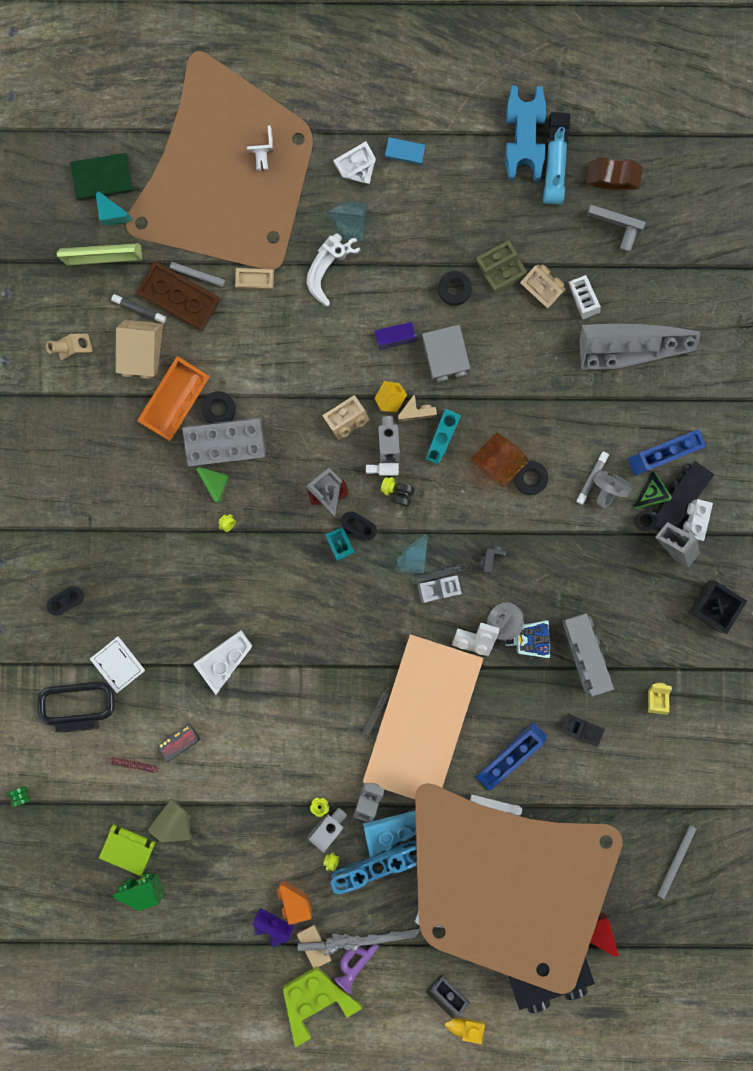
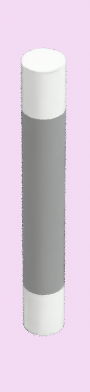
M602 452L576 501L578 504H584L595 483L594 478L597 472L602 470L609 457L608 453Z

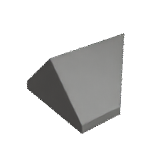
M328 468L306 487L335 516L340 485L343 481Z

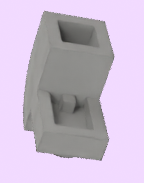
M364 783L353 817L365 822H372L385 789L375 783Z

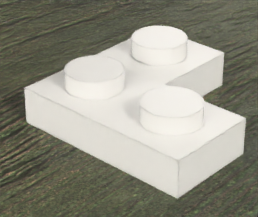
M480 623L476 634L457 628L452 646L489 656L500 628Z

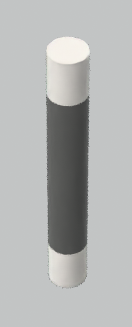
M114 294L111 301L163 324L166 321V316L118 295Z

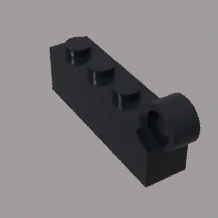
M696 461L690 464L687 463L681 471L683 474L680 479L676 478L670 486L672 489L669 493L672 497L671 500L660 503L657 510L654 509L652 512L643 511L638 513L634 519L635 526L642 531L653 528L658 533L667 522L677 527L687 514L689 504L693 500H697L714 474ZM642 515H647L650 518L648 527H643L640 524V517Z

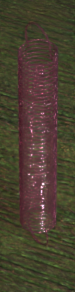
M117 757L112 758V759H116V760H112V761H111V763H134V764H113V765H122L123 767H127V768H131V767H150V768H133V769H141V770L146 771V772L155 773L154 771L157 770V766H155V765H153V766H142V765H144L143 763L136 762V761H134V762H124V761H126L125 759H121V758H117Z

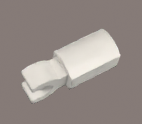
M399 463L366 465V474L398 476Z

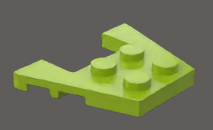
M317 966L283 985L295 1047L311 1039V1034L303 1020L330 1004L338 1002L346 1017L362 1009L360 1002L355 1001L349 996L345 990H342L335 984L333 979Z

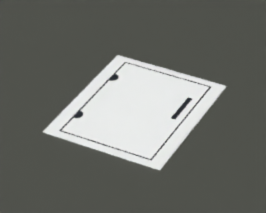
M116 637L90 658L116 693L145 671L119 637Z

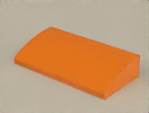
M177 356L137 422L171 441L210 376Z

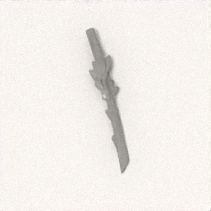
M419 928L402 932L391 931L385 935L369 934L368 937L360 938L358 935L353 937L347 934H332L333 938H326L324 942L298 943V951L325 950L324 955H328L329 953L337 952L339 948H344L346 950L351 949L354 952L359 946L415 938L421 930Z

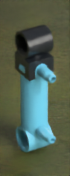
M550 113L546 180L543 193L544 204L563 205L570 113Z

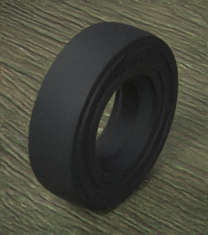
M450 271L444 274L438 283L439 297L444 303L451 306L465 303L472 292L470 279L460 271ZM453 281L459 282L462 286V292L458 295H451L447 289L449 283Z
M215 391L204 398L201 412L209 423L231 421L235 416L236 405L230 395L222 391ZM217 401L223 402L226 406L225 413L220 416L214 415L211 411L213 403Z
M526 461L515 470V486L523 494L536 495L547 486L548 472L541 463ZM527 471L537 473L538 482L535 485L525 483L524 474Z

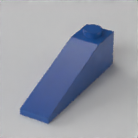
M698 429L627 459L636 476L706 447V444Z
M533 721L476 778L491 791L545 743L546 733Z

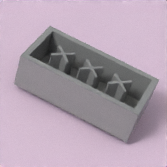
M261 417L189 425L182 428L188 466L266 456Z

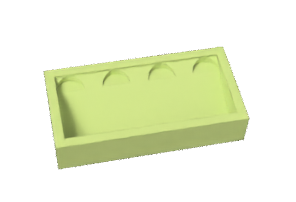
M139 243L59 249L57 257L66 265L142 261V251Z

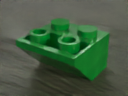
M151 872L141 875L140 879L135 881L133 878L123 881L122 885L118 886V889L113 894L114 899L137 911L158 905L165 896L158 873L152 874Z

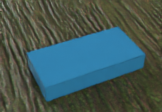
M389 137L385 158L422 165L426 145Z

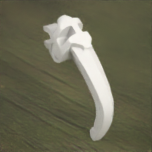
M338 233L333 236L330 235L319 248V253L309 269L306 281L308 289L324 306H329L330 301L321 289V279L335 258L343 260L348 254H358L361 251L360 248H351L353 243L358 242L356 238H352L348 243L342 245L340 243L342 237Z

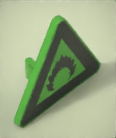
M655 471L650 473L633 505L635 509L671 500V495Z

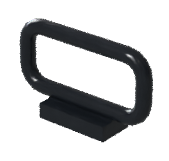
M106 682L48 687L40 692L37 701L39 719L46 725H55V731L58 733L99 729L98 720L110 717L115 708L113 688ZM103 689L106 692L107 709L104 712L53 718L46 715L45 700L48 695Z

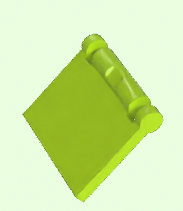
M113 824L99 859L141 876L156 842L152 841L150 846L147 847L145 846L147 838L122 827L119 833L116 834L114 832L117 825Z

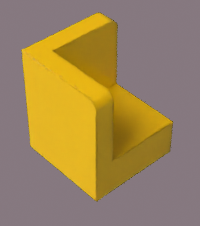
M384 381L375 397V401L381 411L396 413L407 394L400 383Z

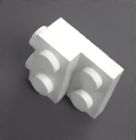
M699 499L693 500L689 504L687 509L689 518L688 522H685L683 526V531L696 537L697 541L701 542L705 539L713 503Z

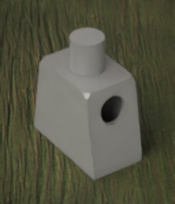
M385 416L382 417V425L378 426L380 463H399L398 425H394L393 417Z
M340 808L332 816L326 814L307 836L308 840L324 853L342 831L343 827L340 823L346 818L347 814ZM329 823L333 824L331 831L326 830V826Z

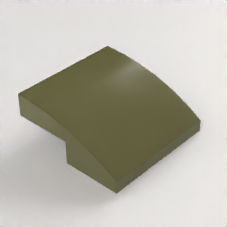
M509 240L476 257L483 275L495 294L524 279L528 274L518 258V253Z

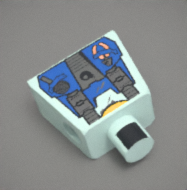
M542 620L524 624L520 634L512 640H505V645L516 646L518 654L550 658L549 621Z

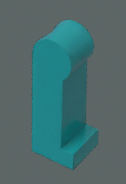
M445 408L425 460L439 465L461 415Z

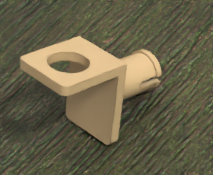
M69 334L59 341H49L46 344L47 352L50 354L59 353L60 360H64L75 353H91L93 351L88 334ZM79 338L85 341L86 348H82L79 345Z

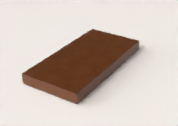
M154 261L136 292L138 296L201 332L221 300L218 296Z

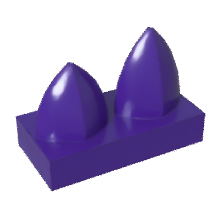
M262 908L259 909L252 923L256 935L270 934L272 947L281 945L283 942L287 943L294 928L292 924L289 925L288 922Z

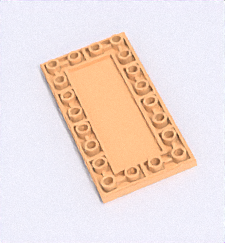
M410 634L363 783H375L385 790L415 799L418 787L423 784L430 783L443 787L483 662L482 657Z

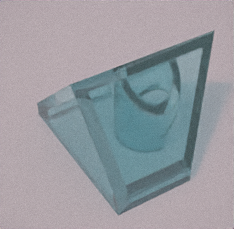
M348 201L327 211L344 239L356 238L357 241H363L367 203Z

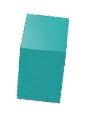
M99 191L96 193L99 221L104 226L128 223L133 220L126 211Z
M343 527L325 534L337 561L355 554Z

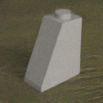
M668 522L655 537L675 561L688 568L700 554L697 538Z

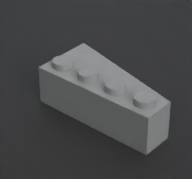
M582 613L563 619V626L585 694L595 696L614 690L611 677L605 665V658L599 648L598 637L596 634L594 635L592 629L594 624L591 616H588L587 613Z

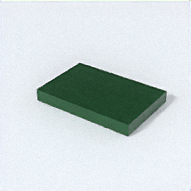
M127 153L70 162L75 195L78 201L96 198L98 191L104 196L133 192Z

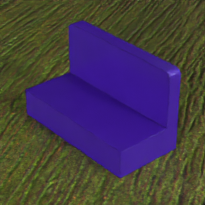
M412 322L375 330L379 350L416 342L417 338Z

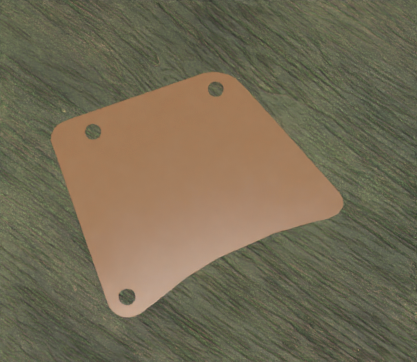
M202 51L194 52L189 57L186 65L180 105L165 151L151 179L128 213L133 218L131 222L125 224L129 234L135 238L260 269H277L283 263L312 151L313 137L309 126L296 114L209 54ZM268 125H271L274 151L267 152L268 170L264 171L263 164L261 163L262 171H257L255 153H248L247 146L269 145ZM296 133L303 134L305 137L304 143L301 145L294 144L292 141L293 135ZM144 217L147 220L148 225L145 229H138L136 227L135 221L137 218ZM272 231L279 234V241L275 244H271L267 240L268 233Z
M426 783L419 786L415 795L418 911L419 926L423 937L431 946L445 953L555 993L566 994L571 992L576 986L623 846L620 832L613 826L606 824L555 823L528 819L479 805L438 785ZM607 835L612 838L613 844L610 848L604 849L600 846L599 841L602 836ZM437 925L443 926L446 931L445 936L441 939L435 938L432 933L433 928ZM540 963H546L549 966L550 971L547 976L542 977L537 974L536 968Z

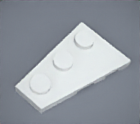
M240 630L194 662V666L215 695L246 656L252 644L243 631Z

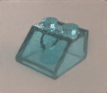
M428 534L422 535L402 552V556H398L397 568H400V572L424 574Z

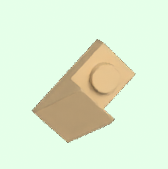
M413 395L398 415V422L435 418L437 415L436 407L431 408V405L420 406V409H417L415 395Z

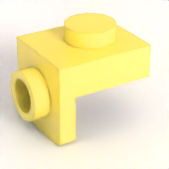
M664 683L652 684L648 690V713L668 715L669 694L672 691V686H667Z

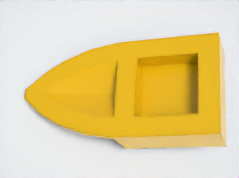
M457 1018L449 1020L444 1024L452 1034L461 1037L462 1041L482 1044L485 1022Z

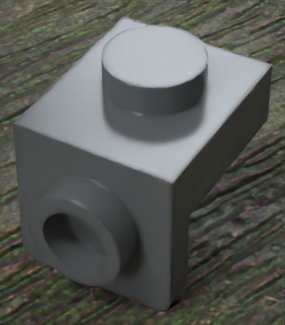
M491 546L490 549L485 550V556H481L480 567L483 568L482 572L492 573L494 555L506 556V551H502V547Z

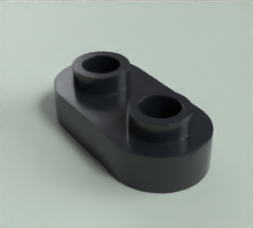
M349 511L342 516V526L349 532L366 541L372 540L376 536L377 528L375 524L361 515ZM349 518H353L355 520V523L353 525H349L347 523ZM365 528L371 529V533L369 535H366L364 533Z
M71 586L53 596L47 602L48 612L58 616L76 607L84 599L83 590L77 586ZM74 592L78 595L75 600L72 598ZM58 602L61 604V608L59 610L56 609L55 606Z

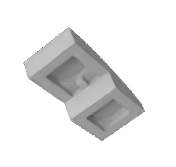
M458 576L417 584L421 603L462 594Z

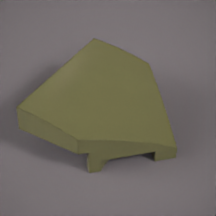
M171 799L149 827L148 831L161 843L192 840V834H190L191 815H188V812L178 802Z

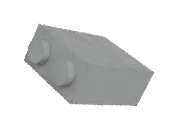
M460 325L422 333V342L432 381L437 380V383L447 381L448 377L456 376V378L467 376V373L470 371V365Z

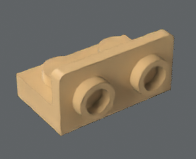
M537 264L520 283L544 306L549 308L566 290L563 287L565 284L557 277L554 279L549 274L551 271L542 264L540 266Z
M355 395L322 415L338 440L348 436L352 431L364 426L370 420Z

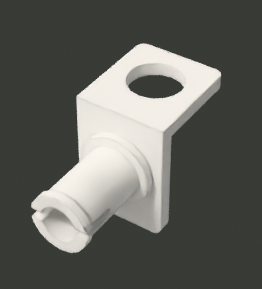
M268 125L269 145L247 146L248 153H255L257 171H262L261 163L263 164L264 171L268 170L267 152L274 151L271 125Z

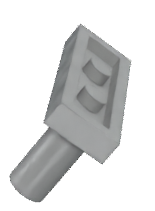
M591 205L587 211V216L626 228L620 249L631 252L637 231L641 232L646 223Z

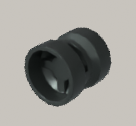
M397 483V492L393 495L392 502L410 507V497L414 494L415 488Z

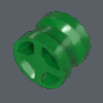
M26 786L7 792V795L12 800L10 803L11 807L31 801L30 797L26 794Z

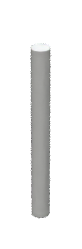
M689 825L657 896L665 899L695 834L696 827Z

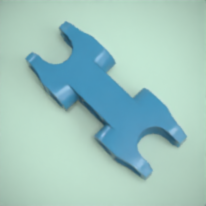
M511 86L506 108V124H515V143H506L505 165L508 181H514L516 168L523 164L528 165L532 169L534 181H540L542 166L545 160V144L536 143V124H545L546 101L543 86H537L535 98L531 102L520 100L517 86Z
M417 840L399 844L379 855L363 861H355L336 869L332 873V880L330 881L333 892L343 894L363 887L372 880L393 872L399 873L416 866L417 861L413 860L417 859V854L411 855L410 852L417 850ZM381 863L383 868L379 871L374 870L373 864ZM343 878L345 882H338L337 880Z

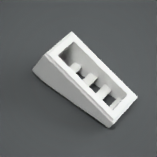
M587 276L569 281L570 290L582 319L599 314L601 306ZM585 284V287L576 290L575 287ZM586 291L588 292V293H586V294H584V295H581V296L578 295V294H581V293L586 292ZM590 299V301L582 303V301Z

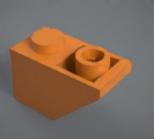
M286 881L280 882L277 894L279 900H283L282 914L284 920L287 919L288 924L291 925L312 919L313 913L308 895Z

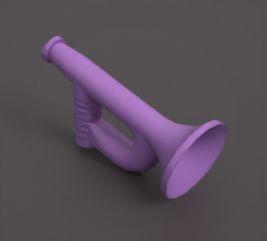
M373 944L367 950L359 946L354 952L350 949L343 955L340 967L346 975L335 977L334 980L350 995H352L354 978L374 955L377 948H379L377 944ZM355 953L362 956L353 967L348 966V962Z

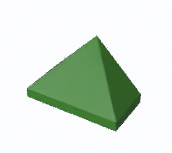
M202 467L197 468L215 503H220L228 476Z

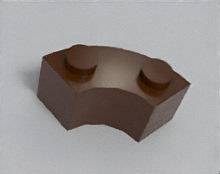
M598 157L596 160L589 161L586 184L608 190L640 189L643 166L631 159L614 161L606 157Z

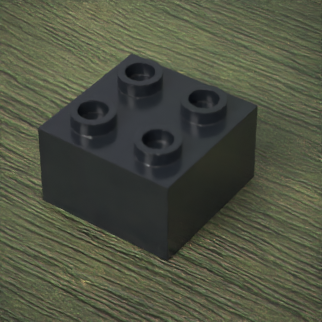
M708 580L688 613L719 633L728 634L747 600L717 581Z

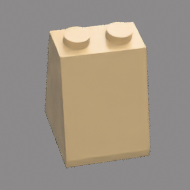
M124 320L116 327V373H121L124 377L140 375L144 379H150L158 373L163 323Z

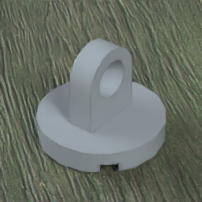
M599 471L594 478L596 485L602 489L597 498V504L602 508H607L613 502L615 496L627 497L632 491L629 482L616 474L609 476L608 472Z
M510 602L501 603L491 610L487 624L500 628L497 639L501 641L512 640L520 634L524 627V615L518 606Z

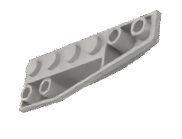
M645 324L582 325L580 336L582 370L617 369L697 350L701 333L681 328Z

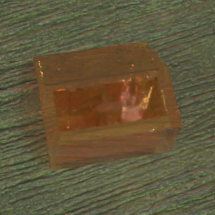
M498 432L471 458L492 481L502 488L529 462L517 445Z

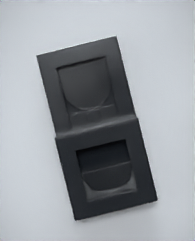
M568 714L561 732L598 747L605 729Z

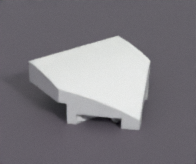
M366 141L333 160L342 178L370 184L375 157Z

